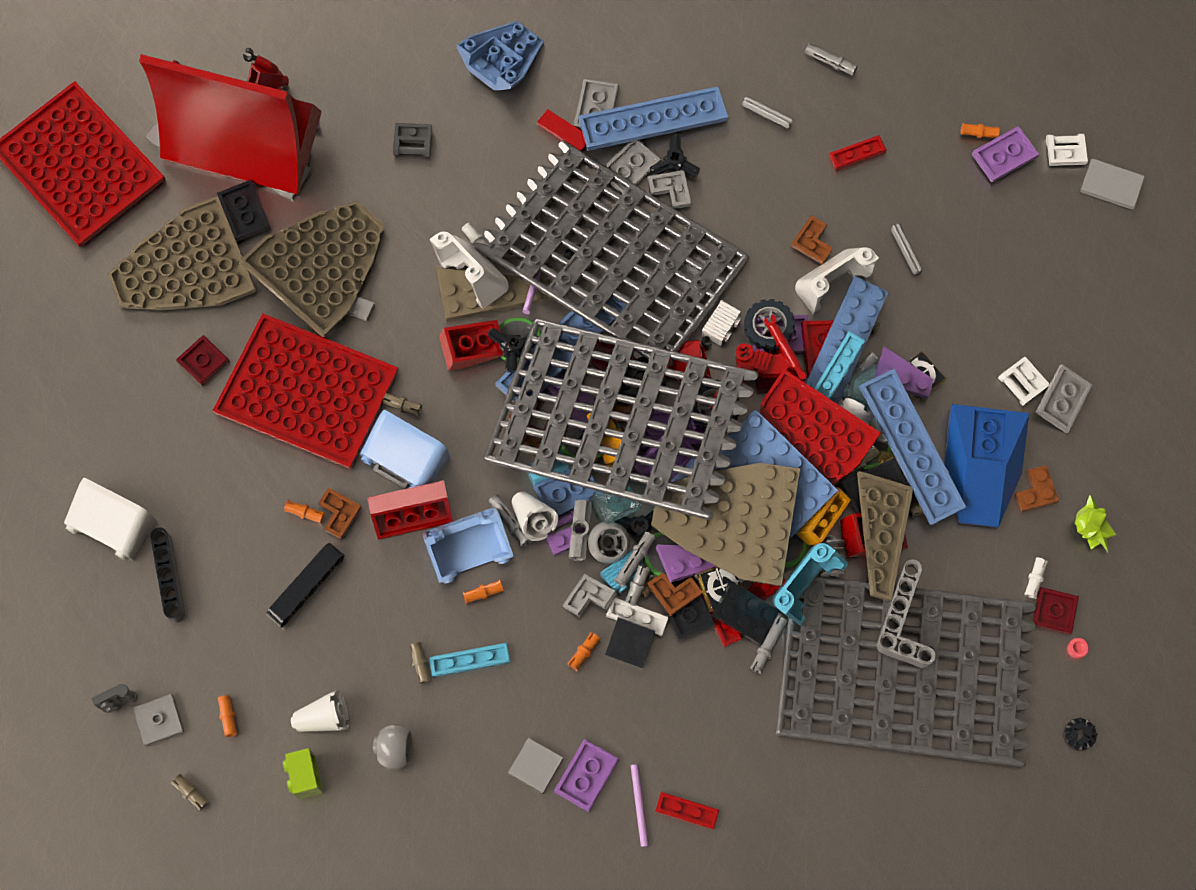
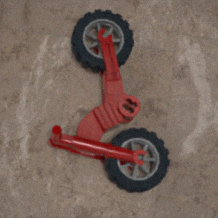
M763 299L759 303H754L752 308L748 309L744 319L745 336L752 345H756L757 350L756 352L753 351L749 344H740L736 348V367L756 371L759 377L778 378L785 369L806 383V373L803 371L798 358L788 343L794 333L795 321L794 315L790 312V308L787 305L785 306L783 302H777L775 299L767 301ZM769 313V318H764L762 315ZM758 317L764 322L763 324H755ZM781 320L783 321V327L777 324ZM756 328H763L762 334ZM773 349V351H775L778 354L772 355L764 351H769ZM702 385L699 395H714L712 398L716 399L719 389ZM696 402L693 412L702 414V410H710L707 416H711L713 406L700 407L701 403ZM732 415V418L737 420L739 415ZM693 420L696 427H700V430L704 432L706 431L707 423Z

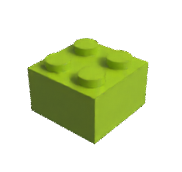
M309 748L285 754L286 760L283 761L285 772H288L290 780H287L289 792H292L298 799L323 794L315 754Z

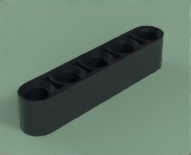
M157 527L152 530L150 539L163 612L171 622L178 623L184 619L185 609L171 535L164 528ZM160 535H165L163 541H157ZM168 553V557L165 560H160L162 554ZM168 571H172L171 576L169 578L164 579V574ZM170 590H175L173 596L167 597V593ZM178 608V613L170 616L171 610Z
M327 543L270 606L266 616L279 627H284L339 566L345 555L331 543Z

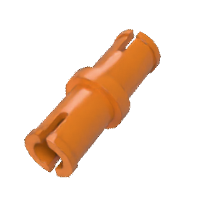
M962 123L961 135L996 139L999 136V127L984 126L981 123L978 125Z
M289 499L284 507L285 512L298 515L300 519L304 520L306 518L319 524L322 523L325 512L310 508L307 504L301 505Z
M498 580L484 586L481 584L478 588L462 593L466 604L482 598L485 600L488 596L504 592L501 581Z
M591 632L584 643L577 647L578 651L567 664L573 670L578 671L585 659L592 655V650L601 639Z
M230 695L218 697L221 712L219 718L223 723L225 737L237 735L234 720L236 715L232 710Z

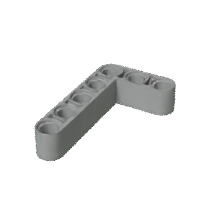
M909 560L905 563L900 573L877 641V649L887 656L920 668H928L935 660L934 650L928 646L900 637L922 571V566L917 560ZM907 567H913L916 570V574H910L907 571ZM901 585H907L910 588V592H903ZM901 603L904 606V610H897L894 604ZM889 621H894V622H896L897 625H898V628H897V629H892V628H890L889 625H888V622H889ZM882 640H889L892 646L889 648L883 646ZM901 647H908L911 654H904L901 651ZM926 653L930 661H923L920 654Z

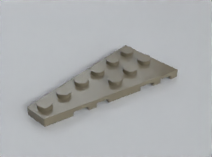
M436 268L446 321L524 306L530 284L518 276L502 274L509 284L507 292L482 309L477 304V297L473 287L465 276L466 271ZM540 278L539 281L549 286L552 279ZM537 289L533 304L554 299Z
M859 471L857 472L870 596L891 601L913 487Z

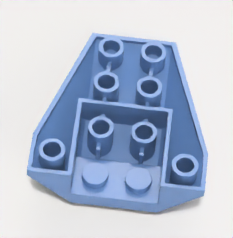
M514 21L471 35L457 45V49L467 70L496 91L511 89L523 80L544 41L521 23Z

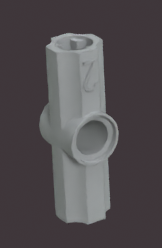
M587 500L575 501L569 559L575 561L586 560L592 502ZM578 527H583L586 531L579 534L575 530Z

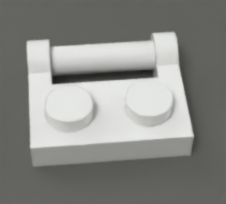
M1077 134V136L1046 135L1050 166L1087 164L1084 134ZM1062 143H1077V144H1078V145L1055 146V144H1062Z
M1026 357L1022 358L998 377L1016 395L1023 407L1050 385ZM1012 374L1029 392L1027 396L1010 378Z

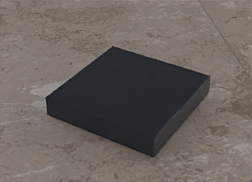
M618 617L605 655L643 668L656 630Z

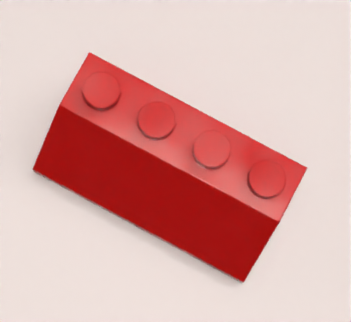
M444 480L368 497L370 515L377 539L453 522Z

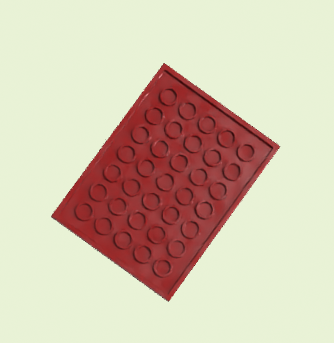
M76 81L0 138V161L79 247L83 246L166 180L165 176Z
M262 313L212 411L216 415L351 469L383 404V400H385L384 396L389 392L399 368Z

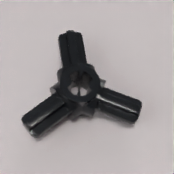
M675 134L670 137V149L667 151V155L663 157V161L650 167L652 175H659L667 170L670 172L684 170L687 174L696 177L700 172V168L687 161V157L683 155L681 150V137Z
M492 328L487 336L500 345L502 354L506 358L505 369L509 373L515 372L517 369V359L520 358L527 337L521 338L517 335H508L506 337L495 328Z
M654 510L646 516H633V518L615 513L612 521L628 529V533L632 534V538L636 539V545H638L644 533L653 529L651 523ZM636 526H643V530H641L640 528L636 530Z

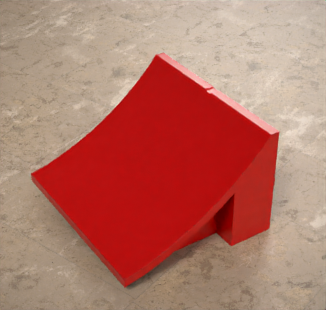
M143 54L140 55L139 62L146 73L154 98L161 159L224 176H231L242 181L252 180L254 184L296 195L300 194L303 172L309 161L322 113L318 107L312 103L293 98L280 87L274 89L182 65L176 60L170 62Z

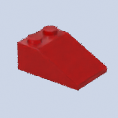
M497 320L443 328L439 339L448 371L468 368L503 356L500 345L487 336L492 328L501 332Z
M854 513L841 519L840 524L845 540L847 557L866 556L862 514ZM905 534L901 550L908 548Z

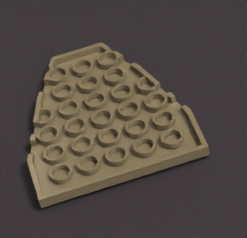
M218 196L182 209L178 212L179 215L176 218L165 222L163 228L159 231L155 230L132 249L133 252L126 259L123 258L118 266L108 273L120 307L127 309L174 310L222 306L256 292L248 270L240 264V260L243 257Z
M358 201L350 202L347 205L337 206L333 210L317 212L297 221L295 225L286 226L273 235L265 236L240 260V264L324 338L349 313L373 264L384 224Z
M757 463L716 470V472L725 477V483L709 486V489L719 495L717 503L703 505V507L713 513L711 520L654 506L651 525L687 552L737 576L741 580L782 586L800 477L799 468ZM690 477L671 483L687 487ZM667 490L664 500L681 505L685 494Z

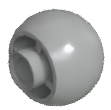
M605 521L597 524L588 536V549L591 555L602 563L611 564L620 561L626 556L630 548L628 532L622 525L614 521ZM607 529L615 530L613 534L603 532ZM619 536V538H620V546H619V548L617 549V548H616V546H617V538H616V537ZM605 537L611 538V545L609 547L603 545ZM603 550H605V551H612V550H613L614 554L609 555V556H605V555H603V553H604Z
M389 725L382 728L379 736L374 738L373 753L377 755L378 762L382 766L390 769H399L409 764L412 753V734L408 728L401 725Z

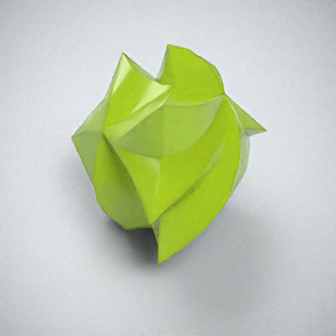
M1090 495L1086 506L1077 513L1074 524L1077 526V533L1082 534V538L1088 540L1091 549L1101 543L1109 553L1107 539L1115 536L1116 533L1106 520V509L1099 508Z

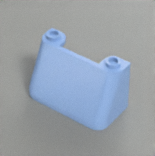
M383 410L379 415L360 453L361 460L368 465L378 463L408 481L409 485H411L409 488L434 483L450 458L448 448L444 444L386 410Z
M496 508L478 512L423 533V538L439 583H450L455 580L454 577L457 576V573L494 560L495 562L499 561V564L510 561L511 557H514Z

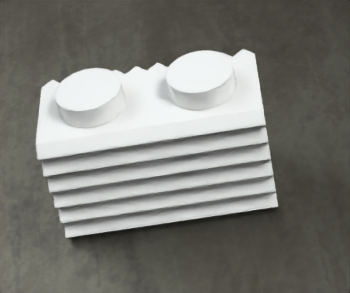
M721 300L702 329V336H708L710 341L719 346H722L724 342L727 343L732 336L731 330L733 327L737 328L742 320L740 317L741 311Z

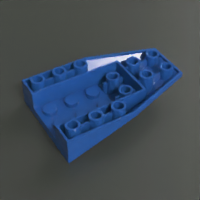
M957 404L951 405L948 411L944 465L948 469L949 475L966 508L956 512L959 523L999 527L1022 475L1029 413Z

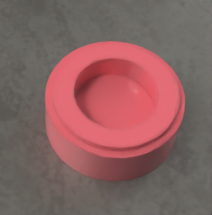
M1075 638L1069 642L1067 650L1071 657L1080 659L1088 653L1089 646L1084 639Z

